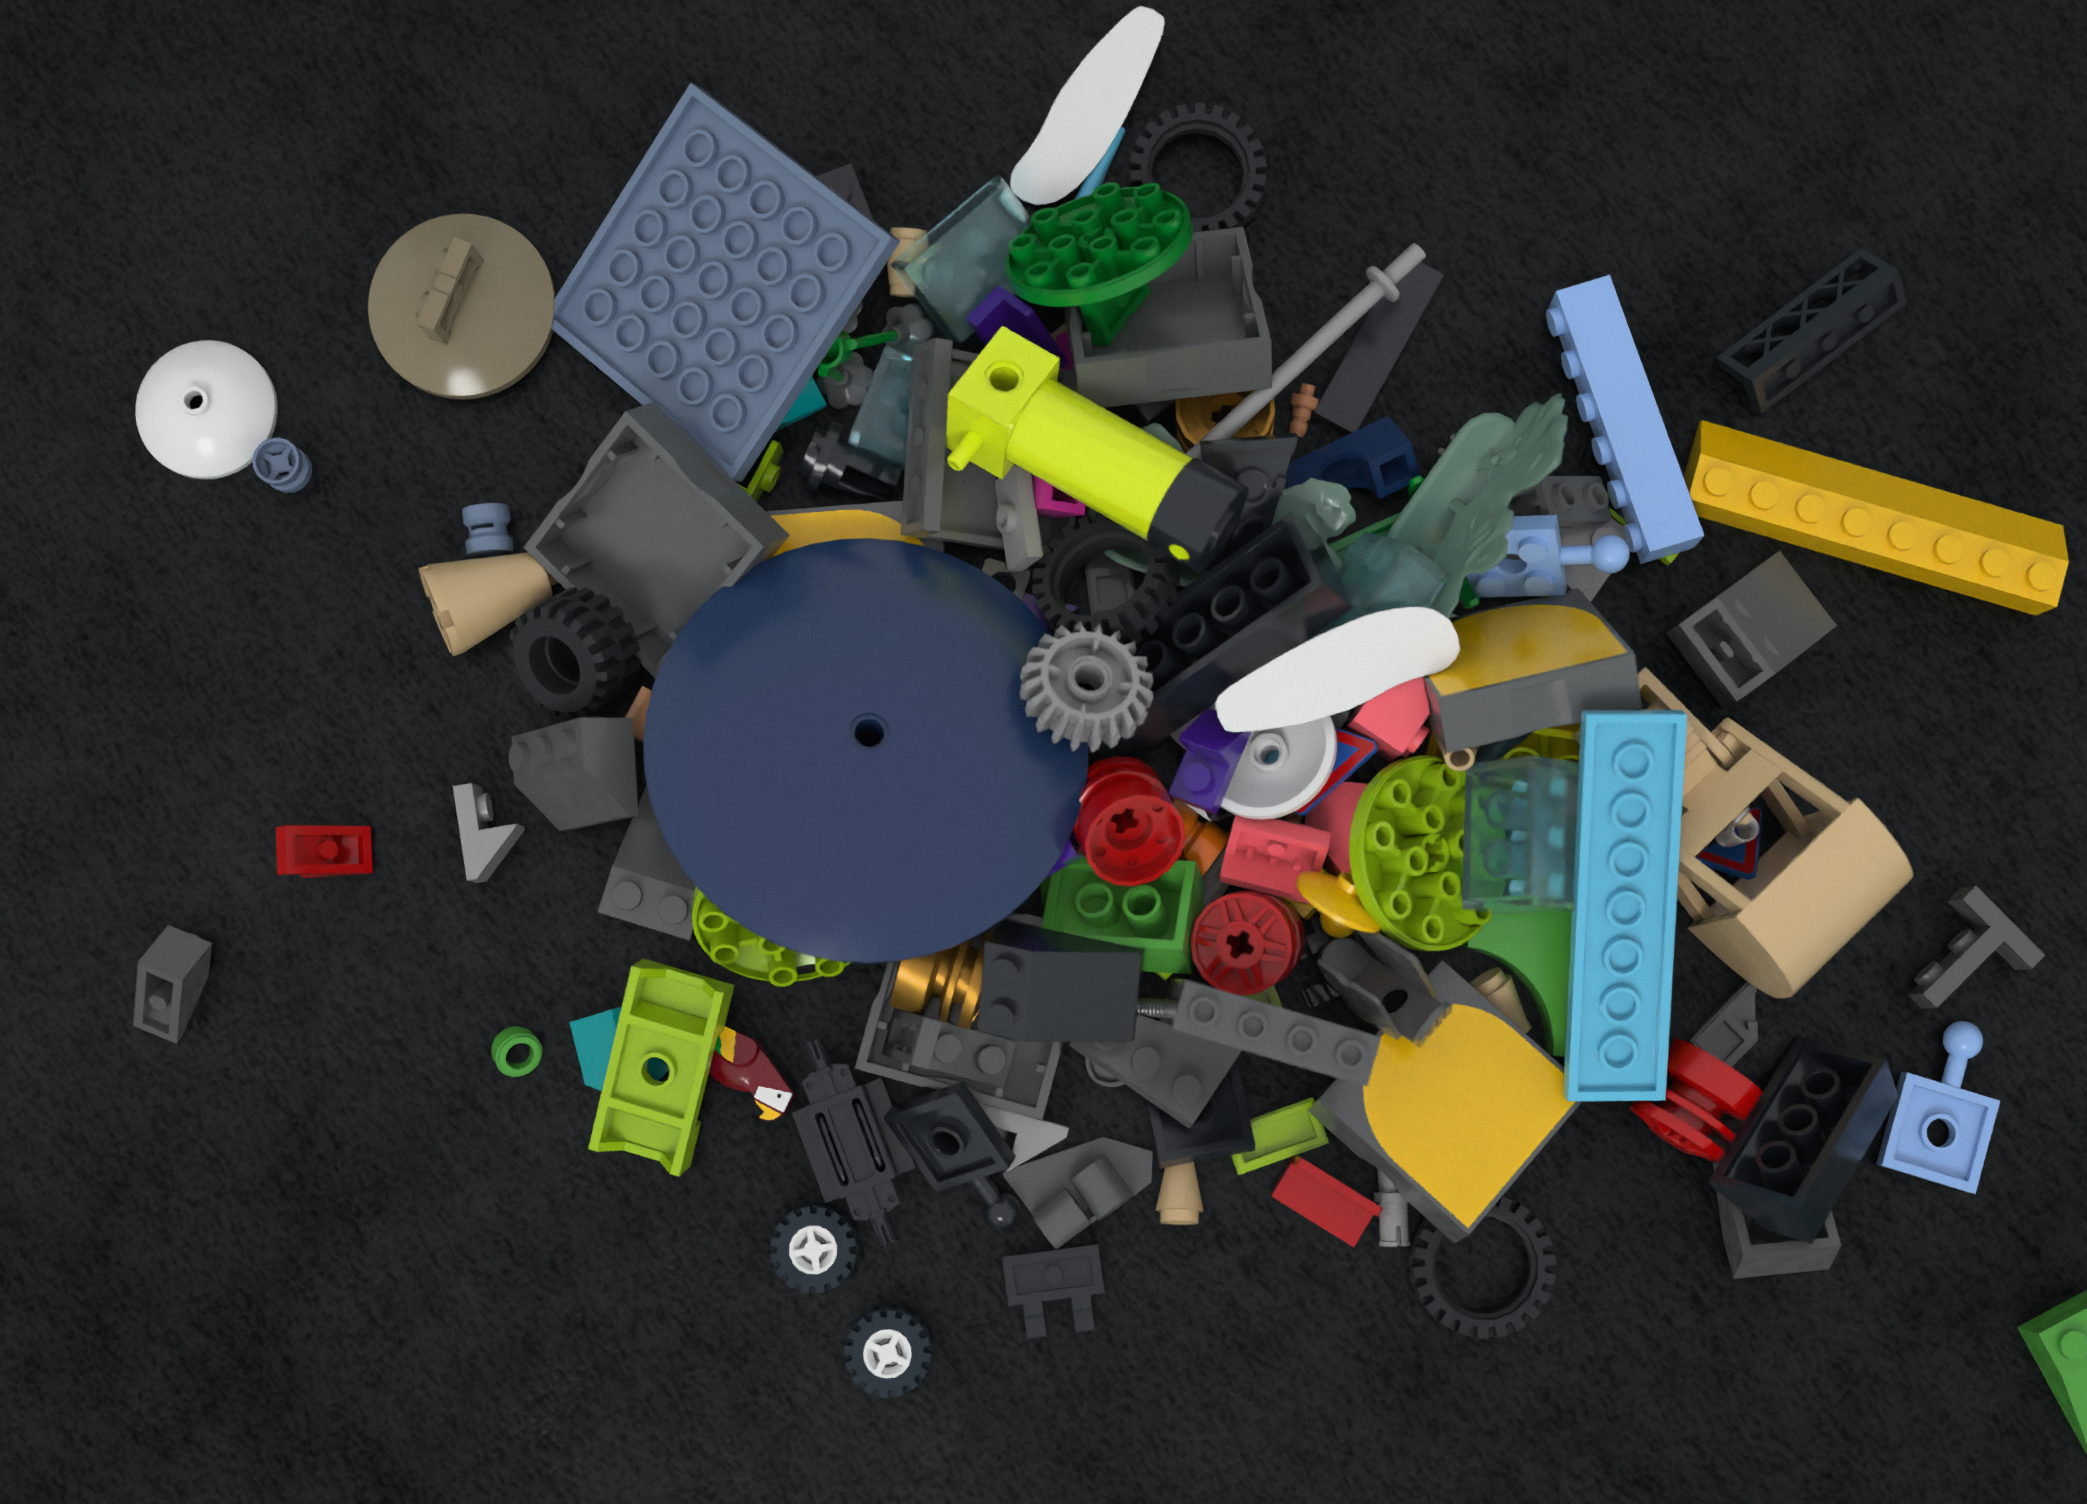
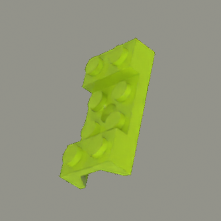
M644 958L631 966L588 1149L596 1152L624 1150L661 1162L670 1174L678 1177L691 1166L701 1121L697 1119L717 1037L724 1030L734 985ZM650 1058H661L667 1063L670 1072L667 1081H657L650 1076L647 1069Z

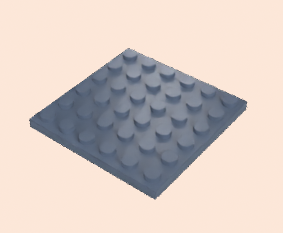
M690 83L555 297L552 330L642 405L655 402L733 480L742 482L900 241L701 87Z

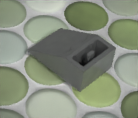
M1778 551L1670 629L1666 634L1723 709L1736 703L1775 675L1837 625L1784 555Z

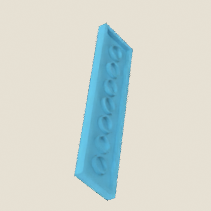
M1582 710L1563 1095L1567 1101H1662L1666 1098L1687 713L1682 710Z

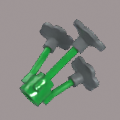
M861 300L818 366L819 377L817 379V386L821 393L827 395L828 402L832 407L844 409L849 404L853 406L865 404L868 400V388L875 382L874 371L864 366L863 357L853 352L854 349L885 343L892 347L895 358L899 361H907L913 357V346L931 339L934 327L930 320L923 318L922 309L917 304L912 303L903 308L897 306L889 309L886 315L887 325L882 333L851 339L847 333L853 332L858 326L857 315L863 308V301Z

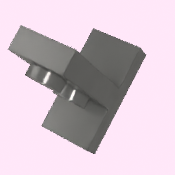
M1977 886L1960 888L1947 902L1974 929L1966 928L1957 934L1947 946L1951 952L1940 963L1933 961L1924 967L1914 979L1918 985L1908 995L1920 1008H1937L1995 950L2014 970L2032 969L2045 954Z
M894 1008L881 1054L909 1065L1005 1088L1017 1042L972 1029L967 1030L954 1024L944 1023Z

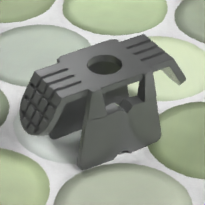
M1357 930L1385 965L1372 958L1352 939L1335 938L1326 943L1320 952L1319 960L1316 962L1322 976L1339 992L1348 1008L1364 1021L1375 1024L1376 1027L1396 1040L1403 1036L1420 1048L1427 1040V1036L1430 1037L1435 1031V1027L1438 1028L1443 1019L1445 1020L1452 1012L1453 1005L1447 1000L1441 1003L1435 999L1437 994L1420 960L1380 933H1367ZM1401 989L1406 991L1408 999L1404 1007L1397 1012L1387 1013L1381 1003L1383 998L1393 990Z

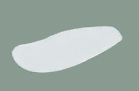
M1139 6L1118 22L1088 53L1061 89L1033 144L1015 166L1010 181L1012 193L1021 200L1035 205L1053 203L1072 192L1093 171L1122 126L1143 83L1163 34L1165 24L1163 16L1153 9Z
M1424 607L1395 608L1359 617L1295 647L1228 687L1218 696L1215 702L1218 718L1227 731L1248 732L1298 725L1349 710L1396 685L1448 668L1460 651L1458 635L1447 617L1433 609Z

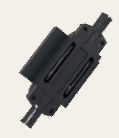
M822 1037L814 1040L820 1059L813 1041L804 1044L814 1072L802 1081L810 1105L791 1113L825 1203L845 1197L854 1220L870 1219L879 1242V1247L888 1244L882 1225L885 1227L890 1243L899 1240L888 1213L901 1201L893 1178L915 1169L917 1166L883 1119L890 1107L893 1106L883 1077L857 1086L849 1064H832L824 1038Z

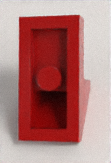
M285 825L276 827L277 875H301L302 878L373 873L371 826Z

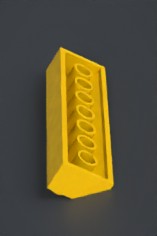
M1704 420L1699 422L1684 474V481L1698 517L2035 616L2057 607L2069 563L2063 525Z

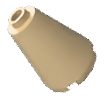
M528 552L428 564L418 569L426 596L430 598L434 610L432 611L452 656L463 654L519 618L529 609L553 596L551 586L558 584V581Z

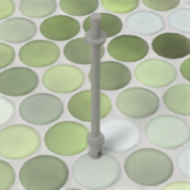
M1412 243L1383 271L1371 265L1366 270L1370 283L1272 373V388L1254 390L1200 441L1230 439L1382 297L1395 302L1400 295L1395 285L1426 257L1425 252L1416 243ZM1196 443L1186 455L1191 458L1200 459V443Z

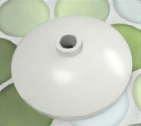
M211 340L190 342L176 347L163 355L147 372L139 388L136 400L137 427L141 439L149 452L172 471L196 479L222 478L234 474L251 464L255 449L261 442L272 437L278 413L274 386L261 364L236 346ZM202 395L203 402L201 406L197 409H191L190 402L192 398Z
M1213 704L1209 709L1217 711L1216 704ZM1331 715L1298 725L1252 731L1220 806L1241 817L1272 819L1290 814L1306 805L1323 788L1334 767L1337 753V736ZM1279 751V757L1274 763H1265V757L1269 752Z

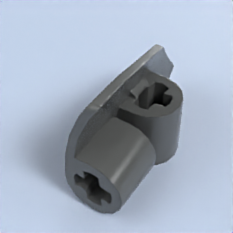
M1101 1137L1017 1166L1010 1171L1005 1170L1003 1176L1031 1212L1032 1218L1043 1234L1057 1250L1098 1219L1100 1221L1152 1183L1153 1151Z

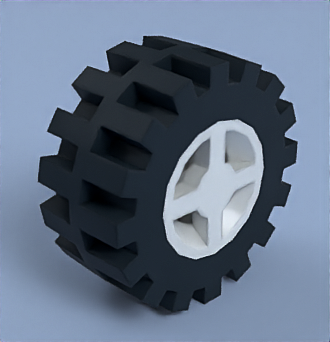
M821 1204L802 1206L789 1213L777 1226L770 1244L771 1262L774 1263L775 1272L779 1278L782 1277L786 1281L785 1284L789 1287L808 1294L823 1293L841 1284L853 1270L859 1252L857 1232L850 1223V1219L845 1214L837 1211L836 1208Z
M883 1306L867 1312L854 1324L848 1334L844 1354L847 1371L850 1372L851 1379L856 1385L859 1384L870 1395L873 1393L881 1398H888V1396L898 1397L904 1395L921 1382L931 1363L932 1340L926 1325H923L918 1316L914 1313L911 1314L901 1307Z

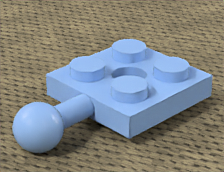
M1557 515L1514 516L1512 528L1505 536L1508 540L1507 554L1519 555L1521 559L1511 560L1504 558L1482 575L1471 573L1467 575V579L1478 597L1566 595L1567 578L1565 565L1593 564L1601 572L1615 573L1626 566L1630 551L1627 543L1616 535L1602 536L1593 545L1562 546Z
M1958 1021L1949 1025L1943 1034V1045L1949 1056L1941 1083L1911 1073L1901 1072L1896 1089L1898 1097L1890 1111L1876 1165L1976 1194L2000 1100L1960 1089L1967 1060L1980 1052L1983 1046V1036L1974 1024L1967 1021ZM1935 1119L1943 1120L1949 1128L1948 1140L1938 1147L1934 1146L1927 1137V1128Z

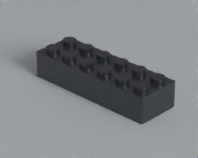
M1290 512L1179 591L1176 603H1167L1171 610L1167 619L1164 620L1156 617L1155 620L1159 628L1152 634L1144 628L1140 631L1143 641L1135 645L1137 649L1134 656L1147 657L1148 665L1145 672L1153 674V684L1150 689L1153 692V700L1150 707L1146 709L1147 716L1144 723L1136 726L1134 734L1128 740L1120 736L1118 744L1112 749L1101 740L1099 749L1095 752L1106 759L1115 756L1137 758L1215 704L1218 696L1228 687L1270 661L1299 646L1351 610L1353 606L1322 538ZM1129 638L1124 640L1125 644L1131 643ZM1078 683V686L1084 690H1096L1090 684Z

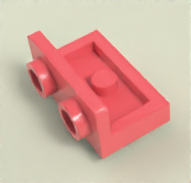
M1235 815L1225 848L1219 880L1222 883L1310 904L1299 892L1296 880L1299 874L1304 871L1321 872L1332 833L1315 829L1308 825H1298L1274 818L1250 819Z

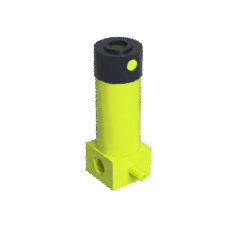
M1001 326L948 393L946 448L952 450L947 458L949 466L954 470L961 471L971 461L1003 480L1013 465L1016 464L1146 539L1149 545L1194 571L1202 572L1224 548L1235 530L1248 497L1249 487L1200 459L1189 457L1057 382L1060 358Z

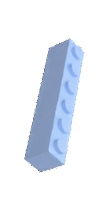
M1610 275L1557 290L1549 305V309L1546 310L1547 324L1551 334L1554 337L1559 335L1564 349V352L1561 353L1562 366L1568 379L1574 378L1579 391V395L1576 397L1578 411L1584 422L1589 421L1595 436L1592 439L1593 453L1598 464H1605L1611 480L1607 483L1609 498L1615 509L1621 508L1626 525L1623 526V535L1629 551L1636 552L1640 564L1695 548L1704 537V533Z

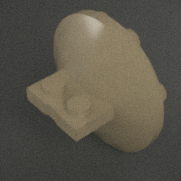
M452 214L437 217L417 225L406 232L389 248L380 261L371 282L368 300L369 322L379 351L390 366L407 382L439 397L475 399L498 393L512 386L529 373L538 363L548 347L554 331L552 330L556 291L551 273L537 249L520 232L501 221L486 216Z

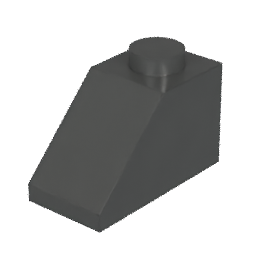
M170 925L164 929L138 961L133 1026L177 1044L209 976L211 942Z

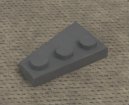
M1138 1014L1133 1042H1071L1069 1045L1187 1128L1193 1125L1242 1051L1238 1048L1173 1030L1170 1024Z

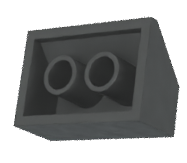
M580 717L512 737V746L509 750V765L514 772V784L559 831H569L638 816L633 718Z

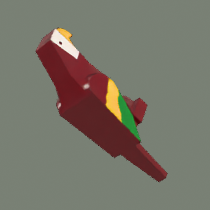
M725 1024L724 1030L717 1037L709 1074L726 1087L742 1092H751L756 1104L763 1111L759 1116L760 1119L773 1121L781 1118L783 1114L787 1113L796 1092L779 1070L761 1040Z

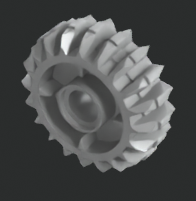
M1080 621L1075 625L1073 633L1061 625L1059 629H1056L1054 637L1045 634L1040 639L1038 648L1033 647L1029 651L1026 659L1027 663L1022 667L1020 675L1021 682L1023 683L1020 689L1021 700L1027 701L1025 707L1026 717H1038L1036 723L1038 732L1052 729L1053 744L1061 741L1062 737L1070 739L1072 751L1079 747L1080 742H1087L1093 753L1099 749L1101 740L1111 749L1118 744L1120 736L1128 740L1134 734L1136 726L1144 723L1147 716L1146 709L1150 707L1153 700V692L1150 690L1153 684V674L1145 672L1148 665L1147 657L1134 656L1137 649L1135 641L1125 645L1119 643L1121 638L1119 630L1111 634L1110 637L1102 634L1101 623L1094 628V632H1087ZM1078 683L1090 684L1096 690H1084L1078 686Z

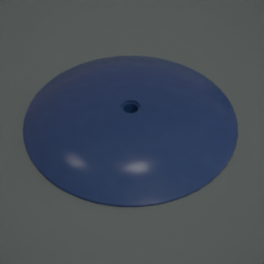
M872 538L839 539L789 550L758 563L732 587L723 586L715 592L693 614L677 635L666 654L652 688L646 712L643 740L644 770L651 805L658 826L670 851L686 875L704 896L728 917L752 933L772 943L808 956L853 963L898 962L944 951L982 934L1018 908L1045 880L1061 856L1073 832L1082 805L1079 798L1087 780L1089 751L1087 742H1080L1079 747L1072 751L1070 746L1071 740L1062 737L1061 741L1053 744V730L1047 729L1038 732L1036 727L1038 717H1026L1025 707L1027 701L1021 700L1020 689L1023 684L1020 675L1022 667L1027 663L1028 653L1033 647L1038 648L1039 641L1045 634L1049 636L1051 634L1027 605L1003 584L977 567L952 555L921 545ZM871 731L876 733L882 741L874 747H865L858 743L855 737L861 732Z

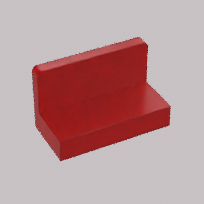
M1297 1155L1292 1157L1270 1194L1273 1198L1352 1247H1355L1372 1216H1379L1383 1209Z

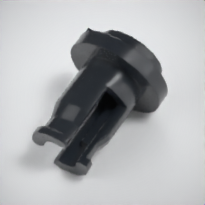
M832 420L827 431L816 426L797 472V475L807 479L803 490L815 494L820 482L858 498L872 499L877 502H889L892 487L845 467H850L892 486H896L903 465L898 463L896 466L889 464L877 454L839 439L843 424Z

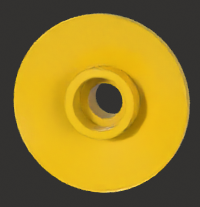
M1304 871L1299 874L1296 880L1299 892L1323 914L1358 931L1367 933L1381 931V927L1364 909L1351 873L1343 871L1338 877L1315 871Z

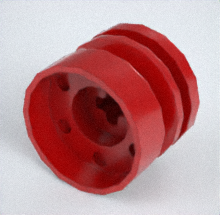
M1115 756L1097 761L1088 767L1086 785L1082 789L1079 798L1082 805L1073 829L1088 864L1098 877L1114 885L1136 886L1154 881L1170 870L1179 858L1186 838L1183 818L1170 799L1162 781L1151 766L1136 758Z
M1250 889L1224 895L1208 904L1196 919L1190 939L1193 961L1202 977L1216 989L1239 996L1258 994L1289 977L1301 962L1306 944L1304 924L1291 903L1285 898ZM1247 932L1250 934L1248 943L1254 947V950L1251 949L1241 954L1239 952L1240 943L1235 940V936H1240Z
M1674 1038L1668 1046L1667 1078L1672 1083L1669 1088L1666 1087L1665 1100L1658 1101L1659 1104L1657 1106L1649 1101H1634L1630 1109L1644 1120L1653 1133L1689 1155L1701 1156L1714 1163H1719L1725 1152L1708 1138L1711 1134L1728 1143H1731L1736 1137L1719 1120L1722 1114L1746 1120L1763 1092L1748 1078L1721 1060L1684 1040Z

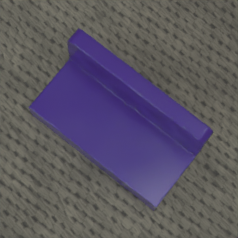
M999 285L965 318L985 347L1001 326H1004L1060 358L1059 368L1062 370L1069 364V361L1034 310Z

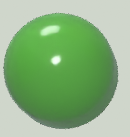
M512 1026L498 1033L492 1043L491 1053L495 1064L503 1074L519 1077L530 1073L537 1067L542 1057V1046L530 1030L520 1026ZM519 1043L529 1045L530 1054L526 1061L512 1063L506 1060V1054L512 1046Z

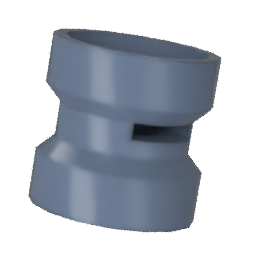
M279 437L269 438L261 442L255 449L252 457L253 468L257 476L278 491L284 493L297 492L304 488L310 480L312 464L308 456L286 439Z
M483 503L467 506L462 509L463 524L469 529V538L465 541L466 556L468 558L477 559L514 553L513 539L507 534V524L511 521L509 505Z

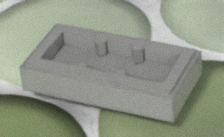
M1014 465L1003 480L1000 478L995 480L998 502L996 524L1003 537L1007 572H1023L1043 557V548L1032 474Z

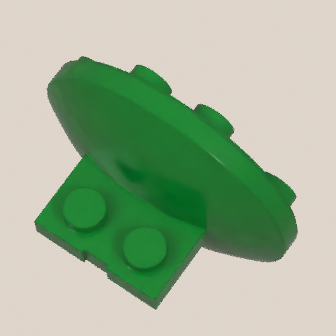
M1105 183L1095 188L1092 194L1072 200L1057 208H1044L1035 212L1031 216L1032 223L1019 236L1013 238L1008 243L1009 250L1005 258V272L1013 291L1028 302L1052 307L1079 306L1082 321L1086 325L1087 331L1091 334L1092 345L1109 346L1124 327L1125 321L1132 313L1136 312L1151 293L1148 282L1168 270L1188 248L1193 236V224L1186 204L1179 197L1161 190L1160 185L1157 183H1147L1139 187L1120 188L1118 183Z

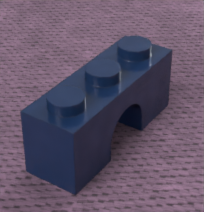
M1386 416L1290 462L1285 476L1286 483L1284 489L1302 484L1308 479L1314 478L1341 484L1347 490L1357 487L1368 488L1381 499L1408 486L1409 480L1419 476L1420 471L1411 441L1389 416Z

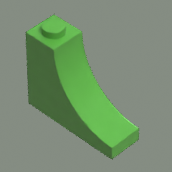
M1497 902L1490 921L1474 937L1461 944V948L1473 950L1497 960L1522 981L1532 995L1541 1016L1545 1040L1544 1050L1550 1056L1565 1057L1572 911Z

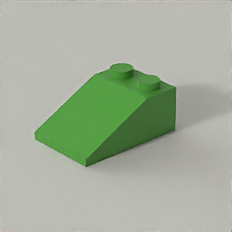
M1084 856L1051 875L1042 928L1144 949L1142 971L1193 974L1194 961L1190 939L1195 921L1203 910L1206 886L1196 861L1176 860L1170 870L1154 881L1136 886L1114 885L1098 877Z
M2086 1290L2017 1328L2087 1454Z

